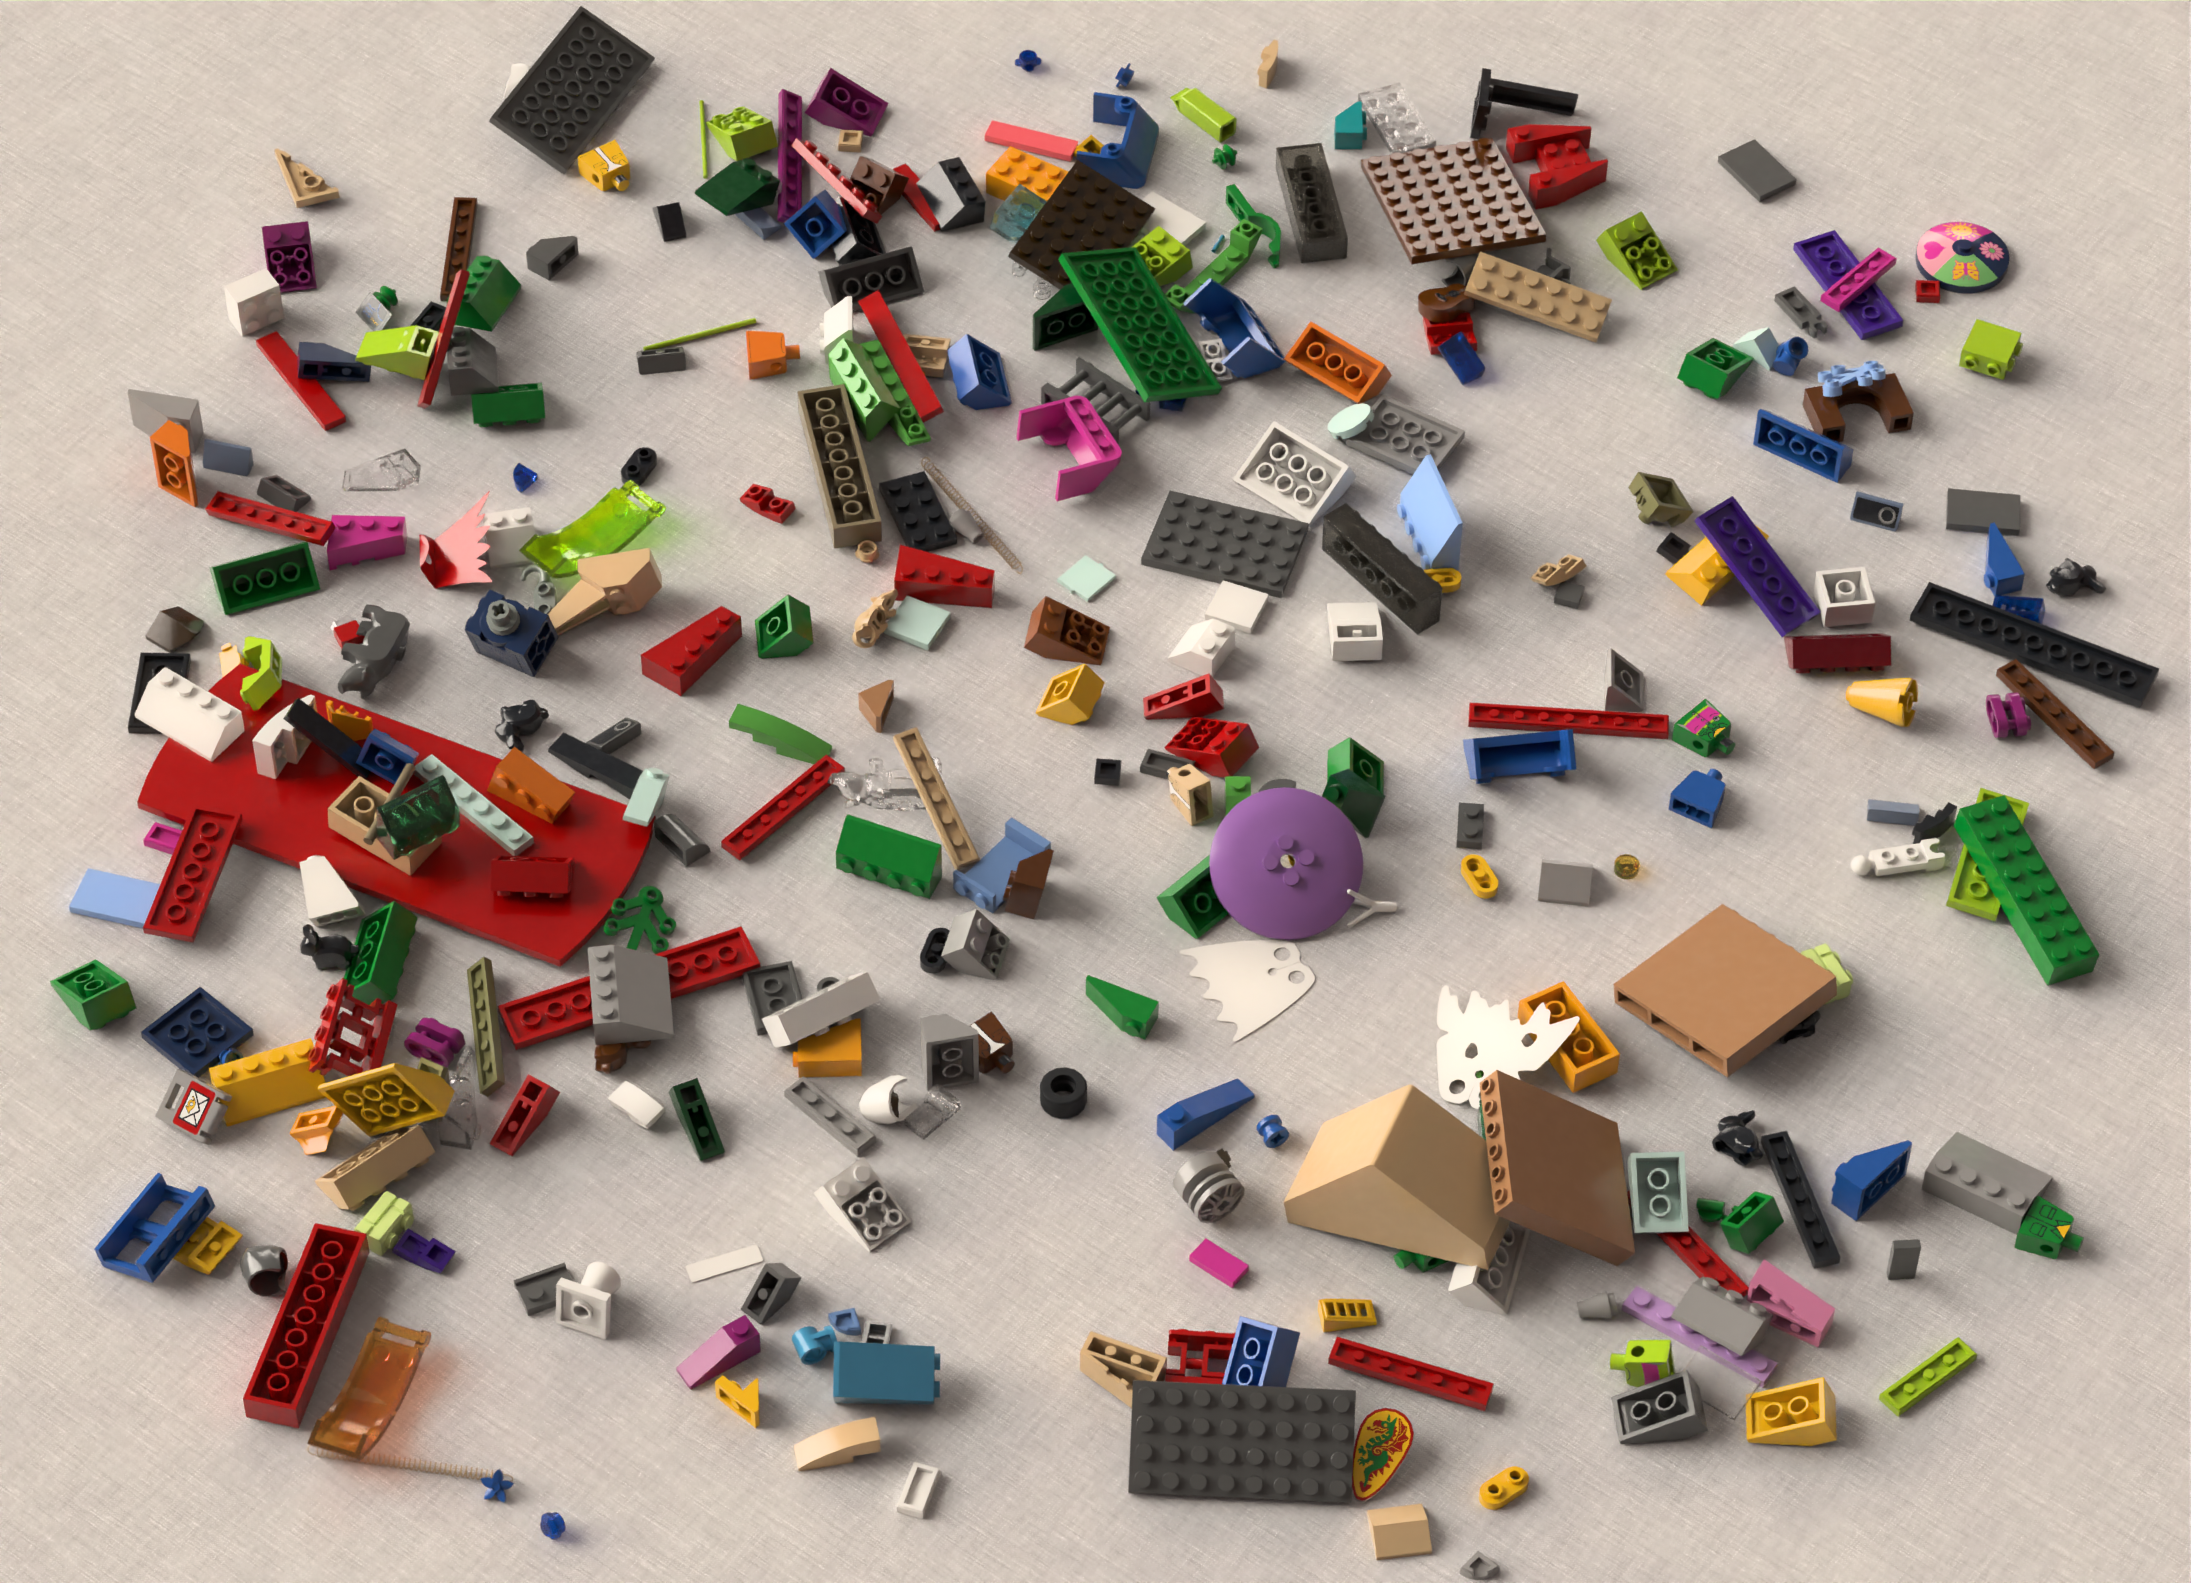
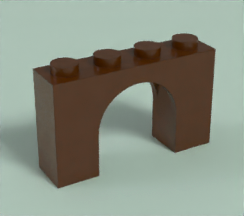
M1895 373L1886 374V378L1882 380H1873V384L1870 386H1859L1858 381L1854 380L1842 386V395L1835 397L1823 396V386L1807 388L1804 391L1802 406L1813 430L1834 441L1843 442L1846 424L1839 409L1849 404H1863L1876 410L1888 434L1911 430L1914 412Z

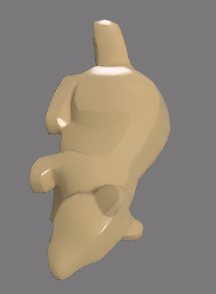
M896 589L883 593L879 597H871L873 604L869 609L861 613L855 621V632L852 635V640L856 646L860 648L872 647L876 640L879 639V635L888 627V624L885 622L886 619L896 615V610L891 609L898 594ZM861 638L871 640L868 643H863Z

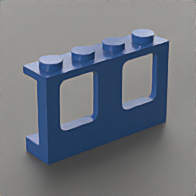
M157 1173L94 1250L103 1267L153 1283L215 1208V1204L207 1188L198 1186L193 1193L167 1185L163 1175ZM163 1201L182 1205L166 1226L148 1220ZM132 1239L151 1243L135 1262L136 1265L116 1259Z

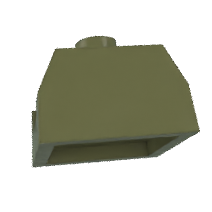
M1638 472L1628 487L1631 493L1637 497L1636 503L1641 511L1638 517L1647 525L1651 524L1652 521L1668 522L1671 527H1675L1685 522L1694 512L1672 478Z

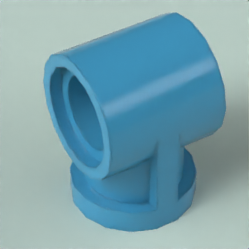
M830 1325L825 1326L822 1331H817L815 1327L808 1326L796 1331L792 1336V1342L801 1362L805 1365H811L821 1361L826 1356L827 1351L834 1353V1342H837V1338Z

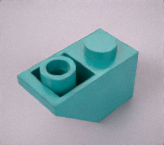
M1357 101L1335 117V149L1362 150V141L1367 140V127L1363 126L1366 125V111H1362L1361 101Z

